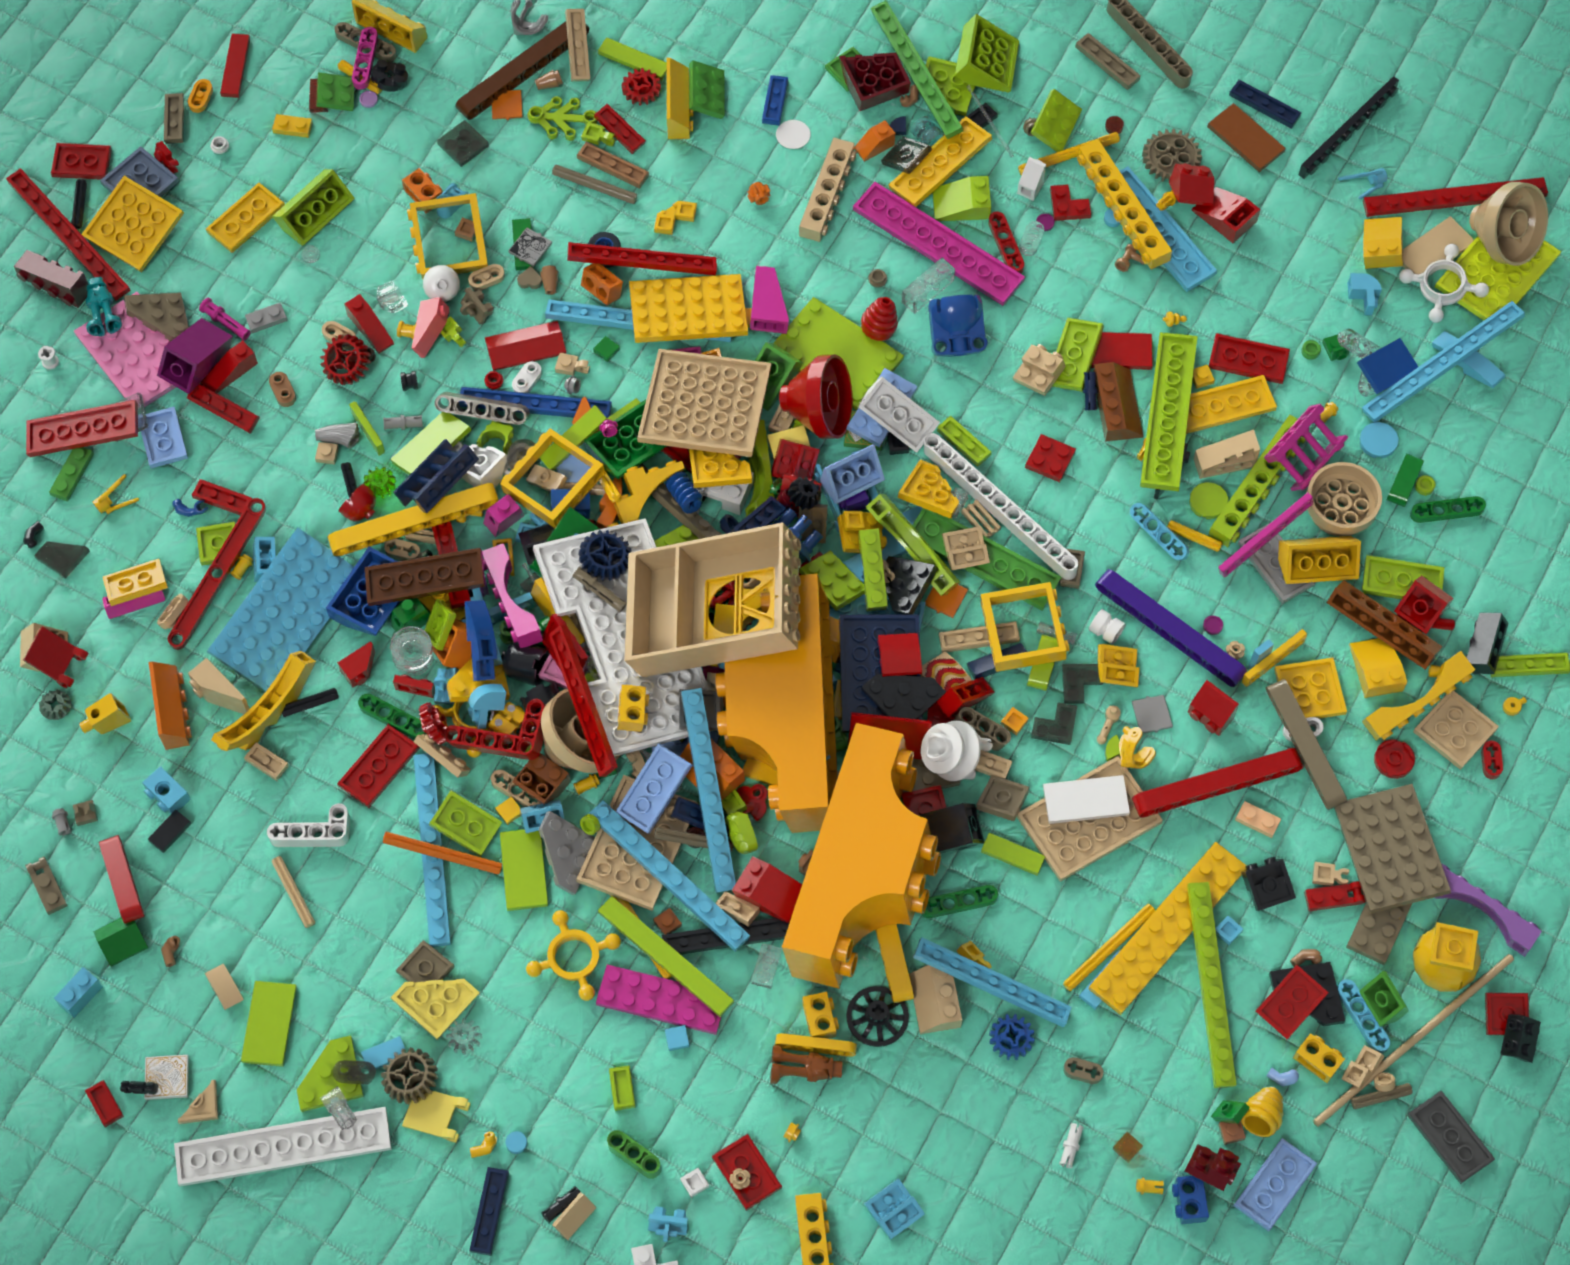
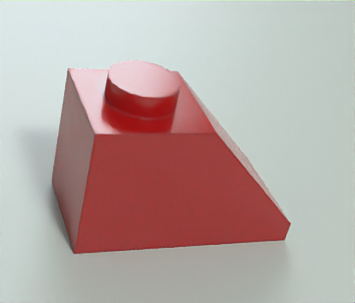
M371 641L337 662L341 673L352 688L364 684L370 677L375 656L374 646Z

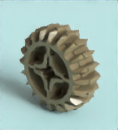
M411 1047L408 1052L402 1049L400 1055L394 1052L395 1058H388L387 1060L390 1064L383 1065V1069L386 1071L381 1073V1077L384 1079L381 1081L383 1087H385L384 1091L386 1094H390L389 1096L392 1100L396 1099L400 1104L404 1100L409 1105L411 1099L414 1103H418L419 1097L425 1100L424 1094L426 1092L432 1094L430 1087H436V1083L433 1081L438 1079V1075L435 1073L438 1071L437 1066L434 1065L435 1061L433 1058H429L430 1056L427 1052L423 1053L419 1048L416 1052ZM415 1062L424 1065L425 1072L416 1069ZM394 1081L403 1082L404 1090L395 1087Z

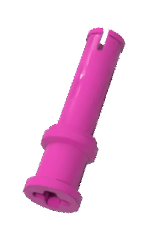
M211 298L204 299L200 304L199 311L201 313L209 315L214 322H220L243 341L248 339L251 331L226 314L224 308L214 304Z

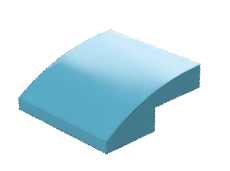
M899 1178L863 1203L890 1239L925 1215L915 1198L909 1194Z

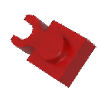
M163 141L156 143L155 159L167 167L173 174L178 172L176 166L179 163L176 159L172 158V152Z

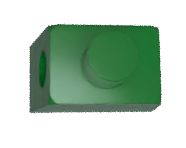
M417 598L406 599L402 604L393 609L391 627L402 640H405L427 624L430 613Z

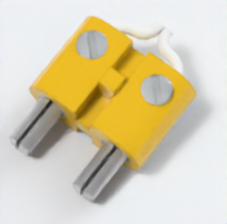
M510 701L505 704L504 710L497 713L494 718V711L490 710L491 715L489 719L491 722L488 728L498 733L517 735L516 731L521 728L523 723L524 711ZM536 726L531 729L532 732L536 730Z

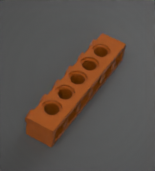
M1345 580L1334 589L1327 601V604L1425 670L1435 660L1443 647Z

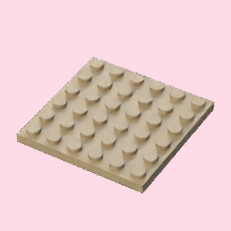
M658 349L638 432V442L752 457L769 381L771 363Z

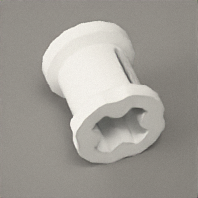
M43 346L38 352V357L42 360V365L47 370L55 369L59 365V359L55 355L53 347Z

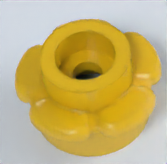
M790 1123L783 1136L788 1139V1142L791 1140L796 1141L801 1132L798 1128L799 1124Z

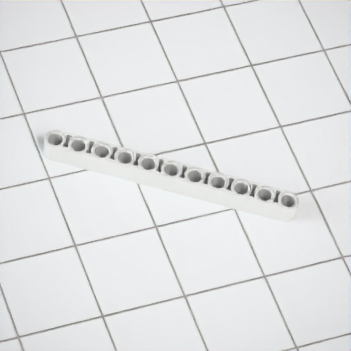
M935 433L926 435L924 438V453L930 460L975 500L977 499L989 513L1065 580H1072L1076 577L1078 560L939 435Z

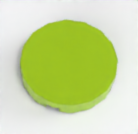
M1210 482L1201 483L1194 487L1189 499L1191 510L1197 516H1202L1206 519L1218 518L1228 503L1226 491L1221 486Z

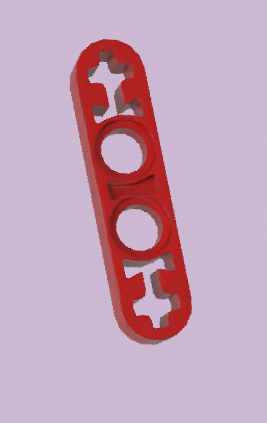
M993 212L989 216L988 224L1002 259L1006 265L1022 274L1024 260L1006 217L1001 212ZM994 219H997L998 221H1000V227H999V228H998L997 222L994 221ZM1000 233H1006L1008 235V238L1001 239L998 235ZM1006 248H1012L1015 252L1013 254H1007L1004 250ZM1013 259H1015L1014 262H1015L1016 266H1019V268H1016L1015 266H1013Z

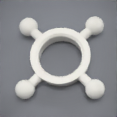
M1449 244L1445 247L1444 254L1446 260H1438L1431 263L1424 273L1418 275L1414 274L1410 269H1403L1399 274V279L1402 283L1420 282L1423 296L1435 304L1434 308L1429 312V319L1434 323L1442 321L1444 317L1442 305H1451L1460 301L1466 294V291L1474 292L1480 298L1487 296L1489 293V287L1485 283L1470 284L1464 269L1453 261L1459 254V248L1455 244ZM1446 269L1453 271L1459 276L1461 285L1453 293L1440 294L1429 287L1428 277L1437 270Z

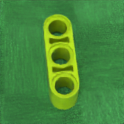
M1042 634L1037 650L1058 647L1056 638ZM1055 662L1033 665L1027 686L1046 691Z

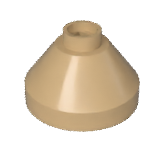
M1522 182L1507 183L1481 205L1476 206L1472 210L1470 226L1477 233L1493 260L1502 264L1518 266L1530 261L1539 251L1547 232L1548 207L1543 193L1535 185Z
M564 689L546 704L542 712L541 727L545 745V757L560 767L585 773H598L568 689Z

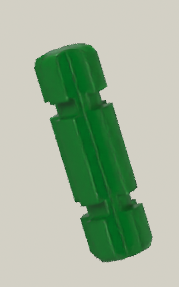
M780 477L770 486V494L778 495L780 493L782 485Z

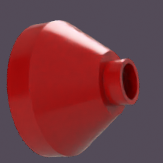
M836 354L815 357L788 385H783L779 393L781 409L784 412H790L796 420L821 439H839L843 437L847 432V425L852 414L853 392L850 374L844 360Z

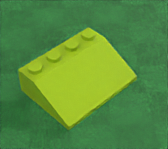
M975 14L963 26L955 76L969 85L1009 93L1012 88L1019 40L978 14Z

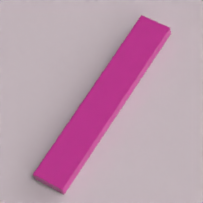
M1309 492L1218 567L1219 573L1223 577H1227L1313 505V497Z

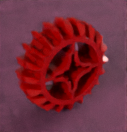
M345 334V336L338 335V339L333 337L332 344L326 343L328 348L322 349L325 355L320 356L324 360L320 365L325 368L323 373L327 375L329 380H333L336 384L340 382L341 385H346V383L353 385V380L359 382V376L365 377L363 371L369 370L366 364L371 363L367 359L371 354L366 352L368 346L363 345V340H358L356 336L351 337V335ZM353 346L355 349L346 351L343 347ZM345 368L348 370V373L339 374L336 370Z

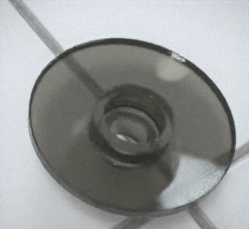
M520 439L510 446L507 453V463L511 471L514 469V465L523 459L528 449L535 445L533 441ZM538 458L522 477H528L535 464L540 466L541 459Z

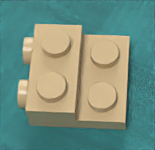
M1031 344L1022 357L1023 363L1014 374L1013 380L1046 396L1066 367L1063 357L1058 352H1053V354L1047 352L1043 345L1038 344L1034 346Z

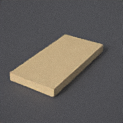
M1450 216L1403 249V267L1419 275L1424 273L1431 263L1438 260H1446L1444 249L1447 245H1457L1459 256L1474 239Z

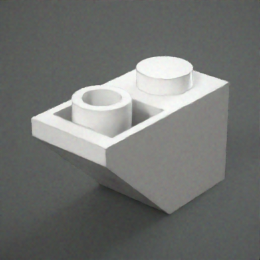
M1029 157L1018 183L1017 194L1032 201L1035 200L1044 183L1046 164L1038 159Z

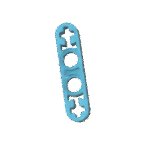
M1142 503L1132 505L1130 508L1131 517L1172 558L1182 561L1189 556L1188 546L1146 505ZM1137 508H1139V509H1142V508H1143L1142 513H1143L1145 516H1147L1146 519H1144V518H1143L1142 516H1140V515H1137V516H1136V514H1137L1136 509H1137ZM1151 520H1156L1158 526L1155 530L1151 531L1148 528V523ZM1165 533L1171 535V540L1167 544H1164L1161 540L1162 535ZM1175 545L1178 548H1183V555L1176 556L1177 550L1171 546Z
M1342 980L1337 987L1340 1000L1369 1047L1380 1053H1385L1390 1046L1388 1035L1383 1027L1379 1026L1356 984L1351 980ZM1344 986L1346 988H1351V991L1349 992L1350 995L1348 994V992L1342 991ZM1360 1003L1363 1006V1011L1360 1013L1355 1012L1352 1004ZM1367 1020L1373 1022L1374 1029L1366 1030L1363 1022ZM1377 1031L1379 1032V1033L1376 1035V1037H1375V1035H1374L1372 1038L1370 1037L1371 1035L1375 1034ZM1377 1039L1385 1042L1383 1048L1380 1045L1376 1046Z

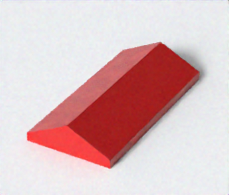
M558 321L485 337L493 371L526 364L531 361L556 357L560 353L566 354Z

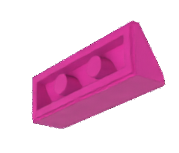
M163 590L114 606L110 605L108 596L103 597L102 600L108 618L112 619L165 601Z

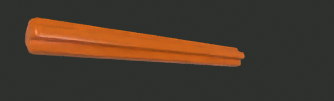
M385 832L383 837L384 844L490 873L500 874L502 869V863L391 832Z

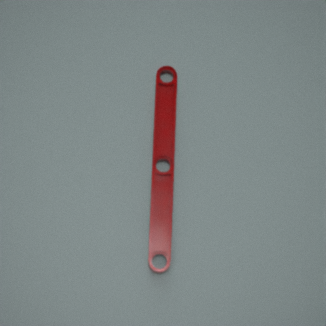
M259 498L250 500L169 633L168 642L173 649H182L188 643L266 513V506L263 500ZM256 503L262 505V510L259 512L252 511V506ZM221 569L223 574L219 578H214L212 576L213 571ZM180 635L183 637L182 642L177 645L173 644V637Z

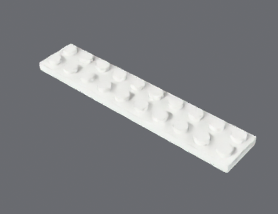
M386 1107L174 1143L179 1187L392 1150Z

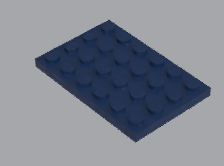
M839 615L842 732L850 731L852 712L886 716L861 690L862 686L876 674H882L878 635L918 633L920 645L919 615ZM916 674V675H899V676H915V677H921V674Z

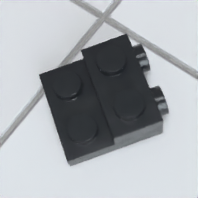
M1276 856L1264 859L1265 864L1259 866L1257 863L1245 866L1246 870L1241 871L1256 911L1296 898L1283 859H1276Z

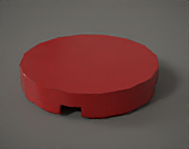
M1395 739L1384 741L1378 746L1374 754L1376 768L1382 775L1388 778L1398 779L1405 777L1411 772L1415 762L1412 748L1407 743Z

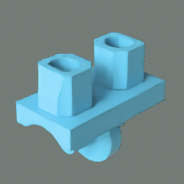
M456 667L438 669L437 677L434 678V685H436L434 702L436 704L444 703L447 705L455 703L449 700L447 683L458 672Z
M655 1207L653 1213H649L648 1231H654L656 1235H663V1242H668L669 1236L677 1237V1234L687 1236L688 1218H686L685 1210L677 1209L674 1210V1216H666L665 1208Z

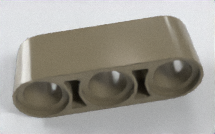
M970 707L961 709L953 718V721H963L971 725L981 738L991 739L992 742L990 743L993 744L992 750L994 751L1001 750L1011 740V734L1006 728Z

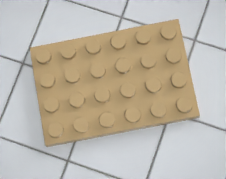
M1119 756L1076 780L1123 775L1130 810L1128 816L1049 824L1045 798L1020 811L1017 815V819L1040 853L1044 855L1046 862L1060 882L1163 822L1159 814L1144 818L1139 817L1132 797L1143 791L1126 767H1121Z
M623 775L610 803V807L614 811L617 810L636 779ZM674 794L650 834L623 818L672 864L682 843L655 839L654 832L657 827L682 832L688 831L690 824L671 817L676 799L679 796L677 794ZM679 796V797L684 798V799H686V800H688V801H691V802H693V803L698 804V802H695V801H693V800H690V799H687V798H685V797ZM602 828L597 832L576 879L580 884L653 911L663 888V885Z

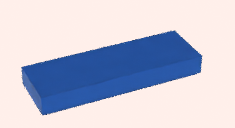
M770 75L762 116L763 124L780 126L788 77Z

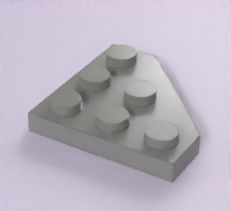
M548 811L539 828L541 838L543 837L546 846L545 853L548 863L553 869L555 885L574 895L580 885L576 879L595 837L586 834L580 828Z

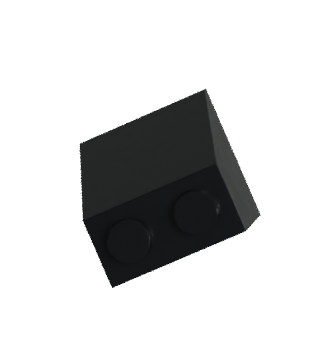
M961 803L918 815L928 820L930 834L938 837L936 852L945 853L985 843L975 804Z

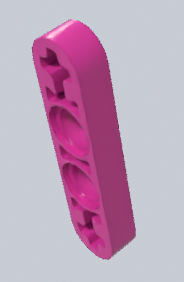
M373 27L364 28L359 40L352 73L353 86L359 90L365 89L370 81L378 43V34ZM369 34H372L370 36V42H368L367 37H369ZM370 48L371 52L365 54L362 50ZM361 63L368 64L366 68L359 67ZM360 74H361L362 77H363V80H361V82H358V81L360 80Z

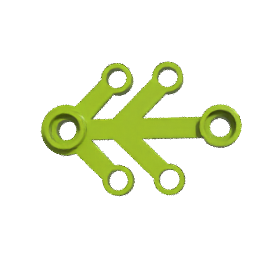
M555 96L543 107L533 106L527 113L528 120L531 123L540 124L547 131L549 139H556L558 137V130L556 127H552L546 120H553L565 133V138L569 141L576 138V131L570 128L564 121L585 123V125L588 122L594 124L598 122L594 118L596 112L593 110H587L583 115L566 114L570 110H578L580 108V100L578 98L570 99L569 103L562 107V99ZM553 108L558 109L554 113H548Z

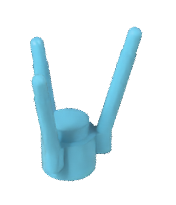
M1380 168L1370 172L1339 177L1338 180L1368 176L1370 184L1375 186L1360 195L1359 199H1362L1376 189L1383 187V183L1387 181V173L1384 168Z

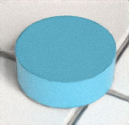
M1111 208L1105 212L1104 222L1107 226L1117 227L1121 224L1115 220Z
M512 1132L506 1138V1147L513 1154H520L527 1147V1139L521 1132Z

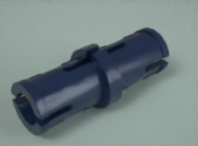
M1084 372L1085 389L1083 393H1085V410H1097L1096 393H1098V389H1096V372Z

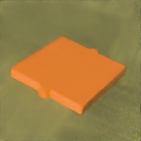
M507 90V93L501 94L497 97V100L493 98L492 119L509 120V118H522L521 90Z
M957 585L947 595L941 596L933 587L925 601V606L936 610L937 613H943L954 618L968 589Z

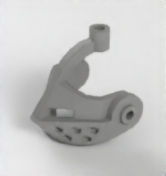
M514 0L510 10L514 34L532 35L539 32L547 23L548 15L542 14L537 22L534 23L523 21L528 8H531L533 5L532 0H525V7L520 17L516 15V11L521 1Z

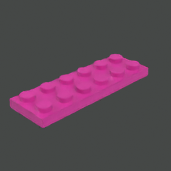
M608 964L606 966L596 1000L597 1006L678 1026L685 1025L686 1028L717 1035L721 1017L715 1014L679 982Z

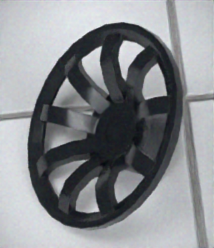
M882 986L865 988L858 992L848 1005L846 1018L849 1030L863 1044L873 1047L890 1045L897 1041L907 1028L909 1013L905 1001L889 1005L884 1002L886 993L892 995V991L889 988ZM881 991L879 1000L872 1001L868 993ZM861 996H864L869 1006L861 1007L855 1003ZM900 1004L904 1015L892 1014L890 1010ZM852 1009L865 1013V1016L852 1021ZM889 1019L903 1021L899 1032L890 1024ZM868 1021L865 1031L860 1035L854 1026ZM883 1025L894 1035L883 1041L882 1034ZM873 1026L877 1028L878 1041L866 1039Z

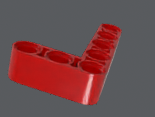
M533 699L527 704L519 736L455 725L448 726L443 734L446 741L455 748L534 760L540 755L544 741L541 716L546 704L539 699ZM541 707V711L536 714V710ZM536 726V730L531 733V729ZM458 733L457 738L453 740V736ZM476 736V740L471 743L472 738ZM493 739H495L494 743L491 746H489V743ZM513 742L512 747L507 749L508 745ZM531 745V749L526 752L527 747Z

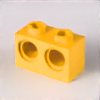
M621 685L617 730L642 732L643 725H647L648 713H645V706L648 707L649 695L646 694V687ZM635 697L639 701H632L630 698ZM629 716H635L637 719L632 720Z
M827 991L802 997L810 1037L826 1039L836 1037V1030L839 1029L837 1017L833 1018L831 1010H834V1003L832 997L828 998ZM821 1003L824 1005V1008L816 1010L813 1006ZM820 1023H827L829 1028L822 1030L818 1025Z
M1311 1033L1293 1057V1059L1326 1083L1330 1081L1345 1060L1340 1051L1335 1048L1331 1049L1321 1037L1314 1036ZM1307 1047H1313L1316 1050V1054H1310L1307 1051ZM1324 1060L1332 1061L1334 1066H1326Z

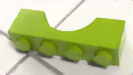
M879 528L859 530L858 541L863 565L866 612L886 610L888 604Z

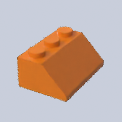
M711 739L722 801L745 781L744 770ZM688 743L680 757L693 765L690 743ZM692 766L686 778L697 788L694 766Z

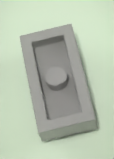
M280 302L245 315L252 334L287 321Z

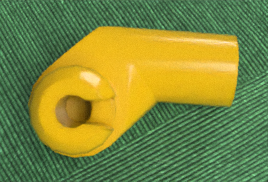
M491 1131L486 1132L482 1144L470 1148L471 1158L488 1155L492 1152L497 1144L495 1133Z

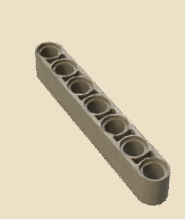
M1108 0L1107 13L1178 88L1183 89L1190 86L1193 74L1192 68L1127 0Z
M1283 679L1267 686V694L1285 729L1290 733L1291 741L1327 810L1347 802L1345 793L1287 681Z

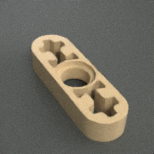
M496 770L492 773L491 783L496 790L508 797L512 796L516 802L524 807L541 804L538 800L537 803L532 802L530 804V799L525 796L526 792L524 790L520 794H513L511 789L516 785L512 783L515 777L504 770ZM503 776L504 782L508 784V787H506V784L501 781L497 783L496 778H501Z

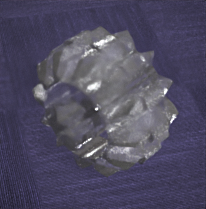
M463 1018L462 1024L455 1021V1028H448L450 1034L446 1035L447 1040H449L448 1046L450 1048L454 1047L455 1053L462 1049V1054L466 1055L467 1049L473 1053V1046L480 1047L478 1040L482 1039V1034L478 1033L480 1027L474 1026L473 1020L467 1024L466 1019ZM467 1034L466 1039L462 1040V1035Z

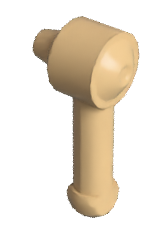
M1109 706L1106 709V721L1097 737V742L1101 745L1106 743V738L1113 723L1117 722L1120 718L1121 712L1117 706Z

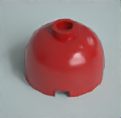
M363 483L352 493L349 499L345 500L338 511L346 519L353 522L361 521L364 518L368 520L375 513V510H373L376 505L375 494Z

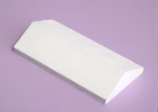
M882 376L867 390L858 406L916 453L924 444L926 435L933 433L940 423Z

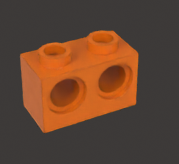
M420 168L402 179L404 191L415 202L433 200L443 193L442 188L438 184L435 185L427 172L424 173ZM432 209L423 210V211H424L425 213H428V212L431 211Z
M592 263L583 268L582 287L606 305L620 298L623 285L621 279L601 264Z

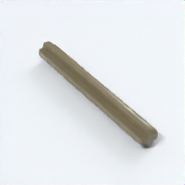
M560 165L553 167L552 174L631 204H635L637 200L636 193Z

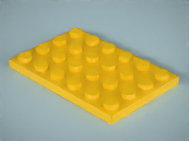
M741 274L629 281L635 343L748 336Z

